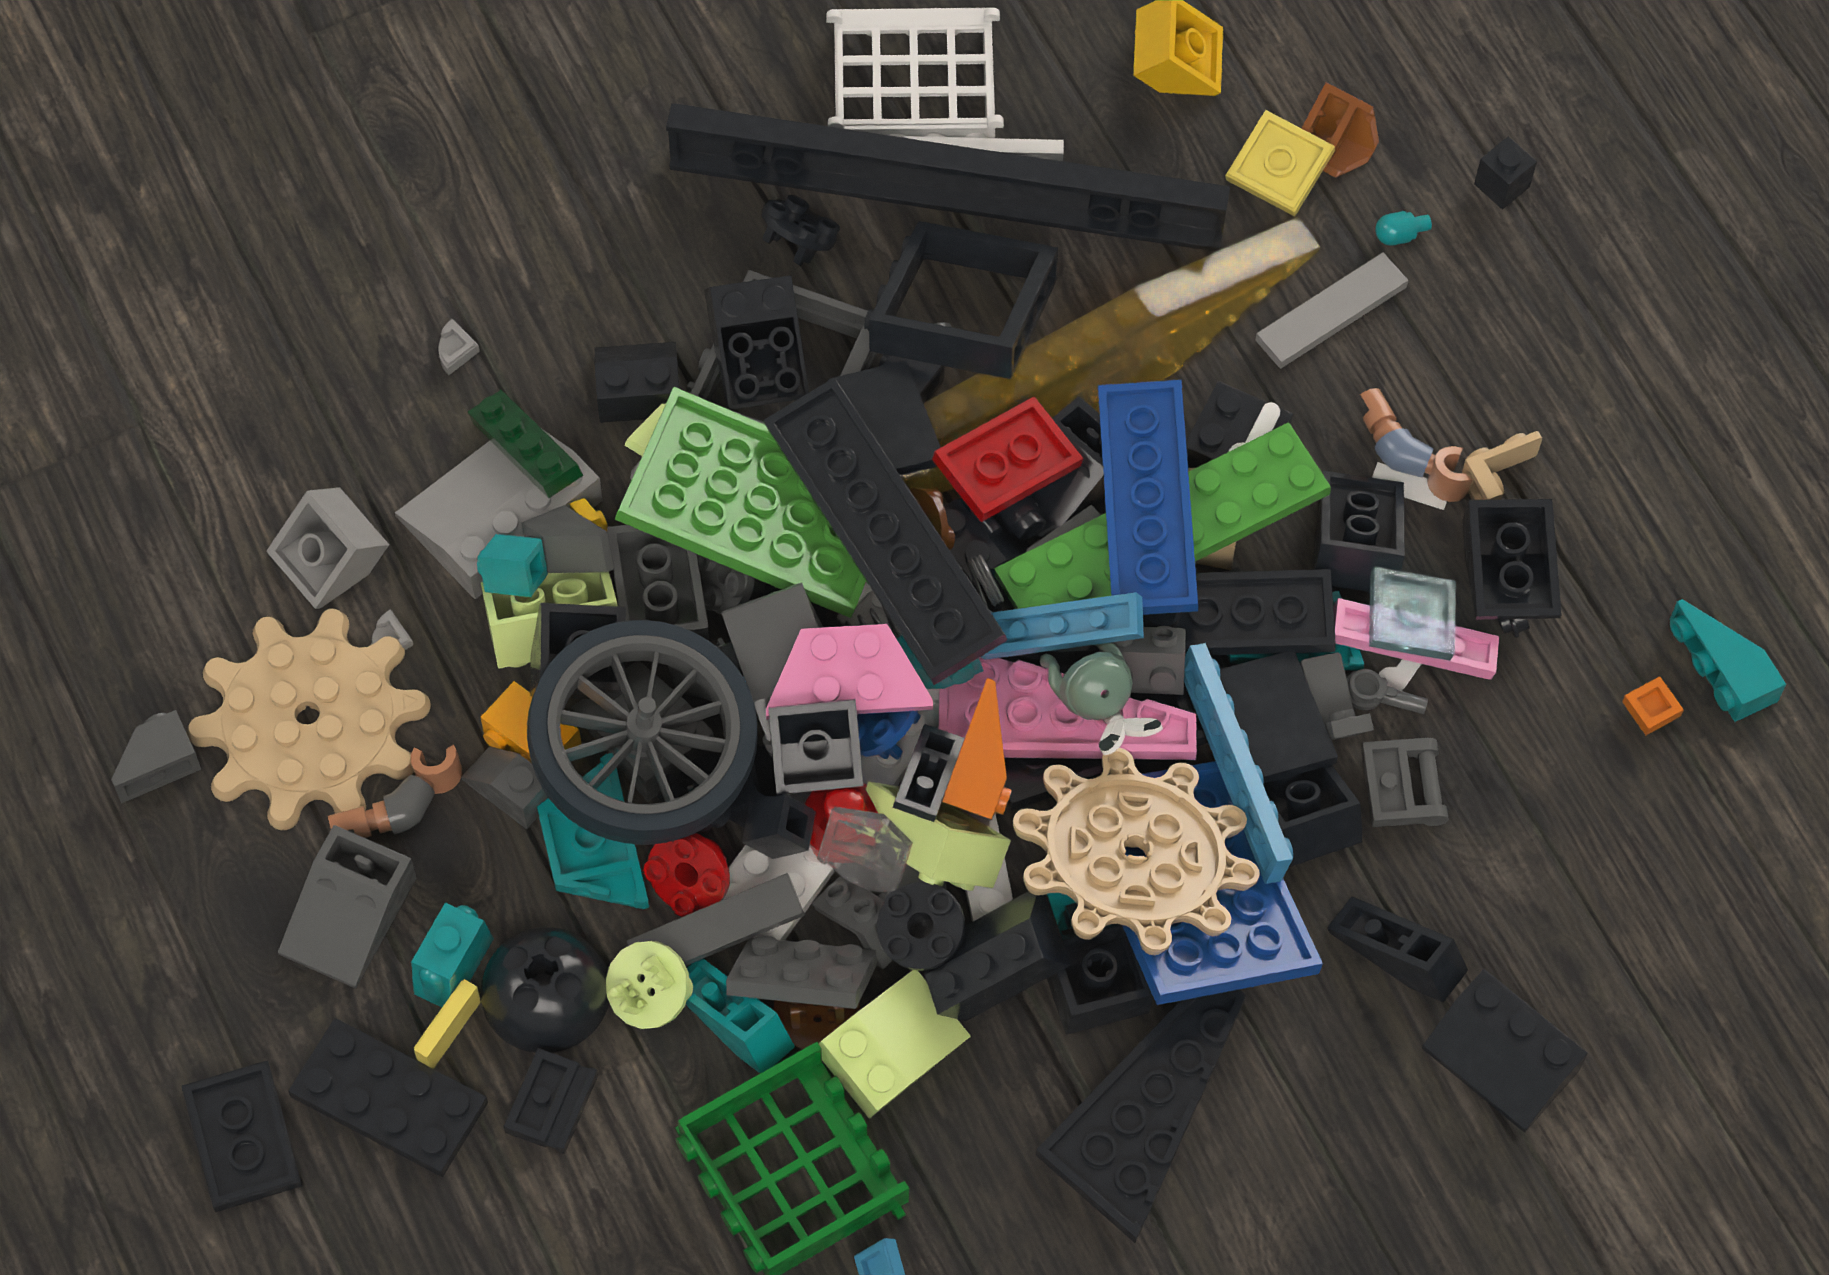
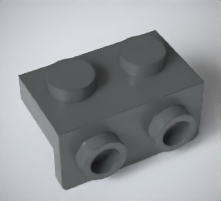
M1169 626L1143 627L1144 638L1112 642L1119 648L1130 668L1133 682L1131 693L1183 695L1185 629Z

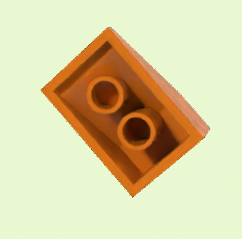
M987 678L942 802L992 820L995 812L1001 815L1004 814L1012 790L1004 787L1007 777L995 680Z

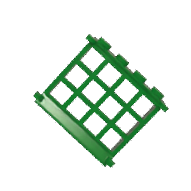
M818 1042L813 1043L678 1120V1126L675 1127L679 1136L675 1140L681 1153L688 1162L695 1159L703 1172L698 1175V1179L710 1199L717 1196L725 1209L720 1212L721 1217L733 1236L738 1233L742 1236L748 1246L743 1250V1253L756 1274L763 1271L765 1275H781L890 1211L897 1220L906 1216L901 1206L909 1202L908 1185L905 1181L897 1183L890 1171V1161L883 1149L877 1151L867 1135V1124L859 1112L853 1113L844 1098V1088L837 1076L831 1078L822 1063V1049ZM798 1078L813 1103L785 1119L769 1093ZM762 1099L776 1125L748 1139L733 1114ZM819 1112L835 1138L806 1153L791 1128ZM725 1119L740 1145L711 1160L697 1134ZM783 1133L798 1159L770 1174L755 1148ZM841 1147L856 1173L828 1188L812 1162ZM746 1154L762 1180L733 1196L718 1169ZM804 1168L820 1194L791 1209L776 1183ZM863 1182L873 1199L845 1215L834 1197ZM768 1189L783 1215L754 1230L739 1204ZM826 1203L836 1220L808 1236L797 1218ZM789 1224L799 1242L771 1257L761 1239Z

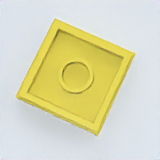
M1265 110L1225 175L1226 180L1295 217L1335 152V146Z

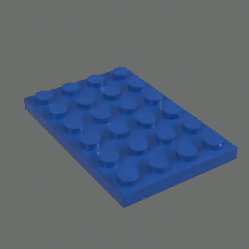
M1216 761L1191 765L1199 774V780L1193 794L1201 805L1209 808L1233 805ZM1167 770L1142 775L1157 778L1163 776ZM1244 830L1235 836L1225 839V846L1232 855L1252 861L1258 867ZM1138 847L1125 848L1126 856L1131 854L1133 856L1146 857L1144 851ZM1261 873L1257 883L1248 890L1221 889L1217 891V900L1231 915L1230 927L1219 936H1209L1190 923H1174L1170 927L1172 942L1169 948L1159 955H1149L1142 950L1136 933L1131 928L1122 925L1157 1005L1316 975L1320 973L1323 965L1284 879L1281 882L1265 884Z

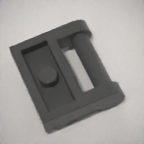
M1415 738L1362 743L1361 753L1372 827L1410 824L1438 826L1449 821L1447 806L1442 805L1435 759L1439 754L1436 739ZM1408 757L1419 759L1425 805L1415 806Z

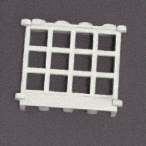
M997 8L829 10L826 13V23H834L836 116L828 119V126L903 138L904 136L995 138V128L1004 127L1003 117L995 115L992 21H1000V11ZM905 33L909 36L910 55H880V34ZM920 33H945L947 35V55H918L917 35ZM959 33H983V54H955V35ZM842 34H867L872 36V55L843 56ZM956 64H984V86H956ZM873 65V87H843V66ZM881 65H910L911 87H881ZM918 65H948V86L919 87ZM949 96V118L919 119V97ZM957 96H985V118H957ZM843 97H873L874 119H844ZM881 97H911V119H882Z

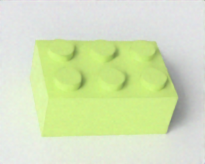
M609 571L548 573L532 597L485 592L483 582H481L498 669L522 667L531 662V650L540 603L618 607Z

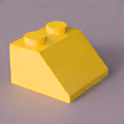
M1155 0L1136 10L1133 76L1159 93L1216 96L1221 93L1222 26L1184 0Z

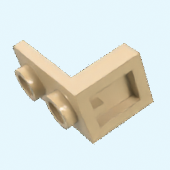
M1539 431L1528 435L1524 433L1516 434L1500 446L1490 450L1488 448H1480L1472 452L1465 459L1462 473H1466L1473 480L1468 491L1472 500L1502 499L1504 488L1496 472L1537 456L1542 442Z

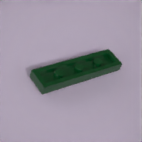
M502 390L486 397L480 404L468 411L473 424L548 498H551L583 476L578 464Z

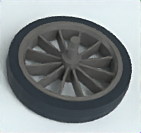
M632 620L617 622L594 629L578 637L567 645L548 665L534 692L528 712L527 741L530 759L535 775L548 798L558 810L581 828L600 837L621 843L636 845L667 843L692 835L710 825L731 806L749 777L757 750L758 736L755 705L750 690L734 663L718 647L704 637L677 625L658 621ZM622 662H653L647 697L642 698L638 706L621 666ZM657 663L671 666L687 674V677L656 709V702L651 698ZM612 666L629 712L588 681L587 678L603 668ZM695 681L704 688L713 700V703L661 719ZM578 688L617 720L565 711L564 708L571 695ZM720 714L724 739L671 729ZM560 724L613 733V735L565 750L561 738ZM669 744L719 752L722 755L716 767L708 776ZM621 746V749L589 784L571 764V761ZM657 753H660L698 783L699 786L691 792L674 799ZM628 755L635 759L628 802L614 799L596 790ZM649 759L665 802L655 804L632 803L640 760Z

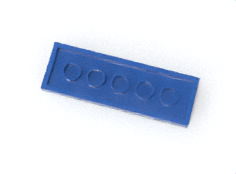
M1169 380L1098 385L1111 596L1137 592L1142 596L1143 615L1198 611L1182 381Z

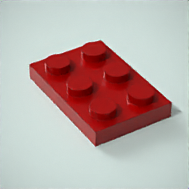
M1032 397L934 452L932 460L979 521L983 522L1079 468L1083 457L1038 400Z

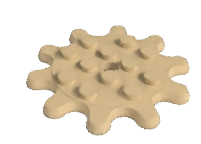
M328 609L320 616L316 629L304 637H292L285 632L280 621L272 617H263L258 620L253 629V637L257 644V653L254 657L241 663L230 662L219 657L210 659L203 669V678L207 685L222 694L223 704L216 712L195 717L188 725L186 733L192 745L197 747H219L227 754V764L217 773L211 783V790L215 798L228 802L237 799L248 790L257 789L263 791L270 799L267 816L270 825L278 830H288L298 823L303 807L311 801L323 800L333 807L335 814L364 806L366 810L365 799L361 793V787L366 778L373 774H384L396 780H403L412 775L414 770L411 765V753L396 743L395 733L403 723L417 721L427 716L431 703L429 697L419 690H400L391 685L389 680L390 673L394 667L401 663L405 656V649L398 639L386 636L368 647L358 648L352 646L347 640L349 630L347 615L337 609ZM306 706H310L311 709H315L320 713L318 719L308 725L301 724L296 720L298 714L305 710Z
M1118 748L1115 752L1102 756L1103 772L1100 776L1093 779L1082 778L1063 765H1052L1045 770L1043 776L1044 785L1048 793L1056 800V806L1048 811L1022 809L1013 818V827L1017 836L1041 846L1047 853L1042 861L1027 866L1024 871L1023 880L1026 889L1034 895L1062 893L1068 895L1076 902L1078 906L1073 913L1071 922L1073 930L1079 938L1090 940L1096 937L1106 925L1120 924L1131 928L1136 933L1141 948L1145 953L1159 955L1168 949L1172 942L1170 927L1174 923H1190L1209 936H1219L1230 927L1231 915L1217 900V891L1221 889L1248 890L1257 883L1260 873L1258 867L1252 861L1232 855L1225 846V839L1237 835L1246 826V814L1242 809L1234 805H1223L1217 808L1201 805L1193 794L1199 780V774L1193 766L1186 763H1176L1169 767L1163 776L1151 778L1142 775L1137 770L1134 759L1127 750ZM1138 847L1144 851L1146 857H1138L1131 854L1126 856L1125 848Z

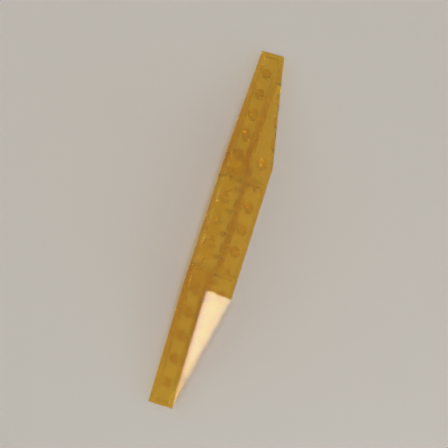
M1297 217L1127 291L1027 346L1012 380L978 373L924 403L940 447L947 445L1032 397L1038 400L1051 418L1078 396L1100 414L1098 385L1161 381L1176 373L1183 367V362L1196 351H1202L1227 325L1230 327L1240 318V314L1254 302L1257 304L1268 295L1270 288L1281 279L1285 280L1315 255L1320 250V245ZM938 467L900 476L909 490L920 487L926 489L934 488L942 493L954 489Z

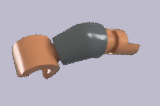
M452 745L445 749L446 758L437 766H427L423 752L414 747L411 753V765L415 776L409 775L391 794L384 795L383 801L372 803L373 809L365 810V807L361 806L329 815L330 828L332 829L333 825H336L345 830L353 829L355 834L364 838L372 836L371 831L379 829L380 834L393 831L394 835L411 829L421 822L435 794L450 791L460 782L462 765L455 746Z

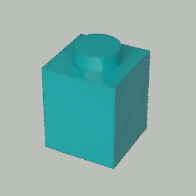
M495 534L484 550L480 551L477 559V570L482 575L485 592L532 597L548 575L542 539Z

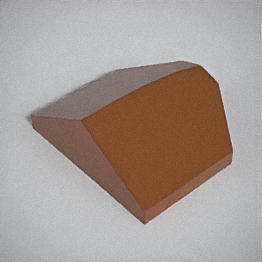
M1326 82L1301 129L1335 146V152L1323 171L1337 178L1368 163L1379 143L1374 107Z

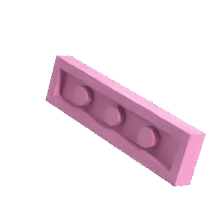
M1340 598L1337 599L1333 606L1336 644L1491 680L1496 673L1499 636Z

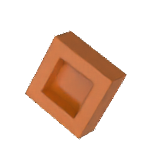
M1660 676L1626 694L1622 701L1645 735L1681 717L1684 711Z

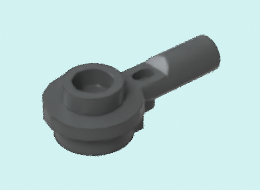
M1361 669L1347 677L1352 706L1359 710H1371L1383 703L1423 715L1425 713L1428 698L1387 686L1386 678L1380 677L1373 670Z

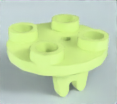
M659 941L635 942L622 949L610 963L606 977L607 998L614 1013L626 1024L640 1029L662 1027L675 1020L693 992V983L689 979V973L682 958L672 948ZM642 974L645 976V980L643 982L640 980V976ZM652 988H654L655 994L653 996L650 993Z

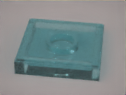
M1374 567L1370 574L1369 647L1450 661L1455 654L1456 581Z

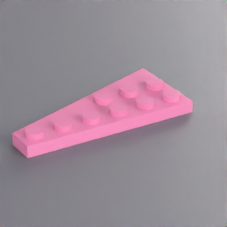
M980 657L979 660L983 667V672L976 674L966 683L954 684L945 689H939L938 729L965 738L986 679L995 680L1004 758L1102 759L1103 754L1099 748V741L1107 724L1103 720H1087L1070 712L1051 689L1048 682L1047 668L1021 660L1014 663L1001 658L984 660ZM1103 690L1101 695L1106 694V690ZM1129 698L1124 708L1120 710V714L1125 719H1157L1161 722L1163 729L1147 737L1125 735L1123 743L1119 748L1127 750L1133 759L1196 760L1195 713L1149 699L1142 702Z

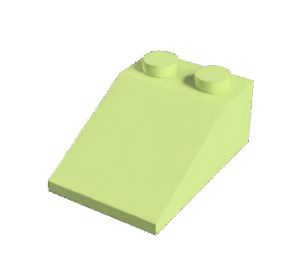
M868 781L866 791L904 863L920 872L919 879L938 886H943L944 881L968 891H973L975 886L994 887L1011 842L1010 839L962 810L943 802L934 822L892 808L900 786Z
M912 970L819 1043V1046L822 1049V1061L833 1075L838 1077L842 1086L870 1119L964 1043L971 1035L958 1019L937 1015L927 981L918 970Z

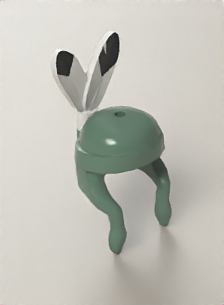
M1114 643L1096 644L1095 646L1102 652L1083 657L1069 668L1063 678L1057 660L1050 654L1041 655V666L1048 668L1049 685L1067 709L1084 719L1103 720L1107 724L1099 741V748L1103 755L1115 752L1122 745L1125 735L1147 737L1163 729L1161 722L1157 719H1125L1120 714V710L1124 708L1130 698L1133 682L1130 668L1125 662L1121 651ZM1106 690V694L1101 695V692Z

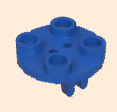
M918 711L857 714L861 755L865 757L879 755L883 759H888L889 755H891L894 759L899 760L903 751L896 743L905 736L912 724L918 723L921 715Z

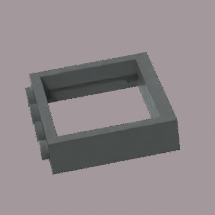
M748 270L743 282L772 277ZM793 285L799 319L857 338L840 376L870 369L877 353L870 351L869 331L864 329L868 311ZM714 344L711 349L705 348L698 366V370L701 372L696 382L690 381L687 385L688 393L707 401H711L721 380ZM738 413V414H740V415H743V416H745V417H748V418H750V419H752V420H755V421H757V422H759V423L764 424V422L761 421V420H758V419L749 417V416H747V415Z

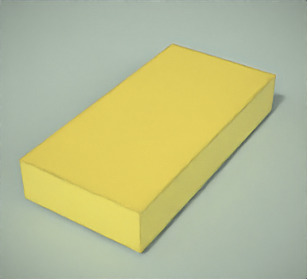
M465 979L461 980L414 1046L417 1061L432 1069L435 1068L481 1003L477 986Z

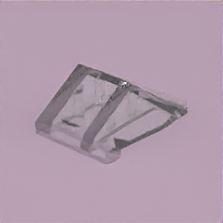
M834 807L831 810L817 859L824 865L827 863L850 883L868 891L886 892V894H889L899 889L913 842L885 814Z

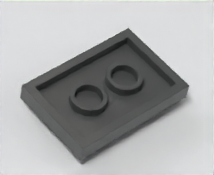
M772 936L751 938L746 942L726 979L727 995L856 1009L877 966L876 950L862 949L860 946L853 944L843 946L822 945L813 940L799 942L777 940Z

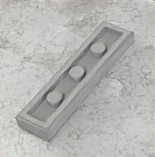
M1383 252L1256 334V342L1281 369L1407 288L1408 279Z

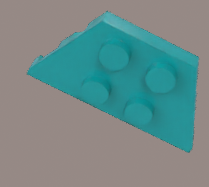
M608 753L600 758L601 763L582 778L589 784L612 759L613 753ZM615 768L596 790L614 799L624 801L617 768ZM549 798L537 806L556 891L640 909L649 908L635 844L608 840L581 828L558 810Z

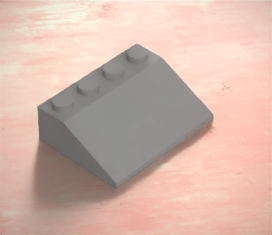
M546 431L544 432L578 464L583 474L581 478L551 498H548L491 441H488L395 512V516L474 599L483 594L481 582H483L482 575L477 570L478 555L481 550H484L495 534L524 537L521 523L563 505L570 508L569 503L583 498L593 508L603 501L600 477L572 449Z

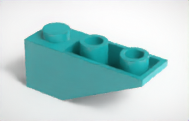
M1681 599L1676 602L1670 617L1671 631L1679 642H1684L1692 654V662L1700 676H1706L1714 689V697L1717 704L1723 711L1729 712L1734 722L1779 701L1786 683L1764 649L1685 600Z

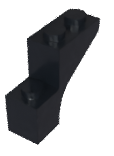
M757 744L753 767L742 790L730 806L731 815L729 820L745 828L742 839L743 844L771 859L809 851L816 811L786 794H776L773 759L764 746Z

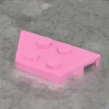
M888 624L801 629L766 707V719H769L768 707L856 699L857 714L933 710V699Z

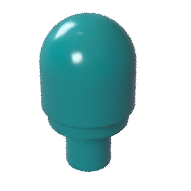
M1400 211L1382 216L1376 224L1375 233L1380 242L1385 245L1394 246L1411 242V240L1416 239L1418 232L1431 230L1432 223L1428 214L1414 217L1411 212Z

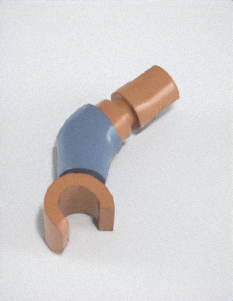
M1373 388L1360 394L1369 409L1363 417V421L1369 432L1374 434L1373 439L1376 442L1375 451L1390 469L1421 478L1424 473L1428 474L1427 484L1429 490L1441 500L1456 502L1462 500L1467 495L1473 480L1466 473L1452 472L1455 470L1463 448L1456 446L1445 447L1439 450L1436 455L1432 454L1434 448L1412 437L1408 429L1402 428L1399 422H1396V416L1380 389Z

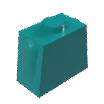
M447 903L443 905L411 961L414 995L443 1007L461 980L465 979L470 982L494 940L485 921L478 917L474 909L465 905L458 907Z

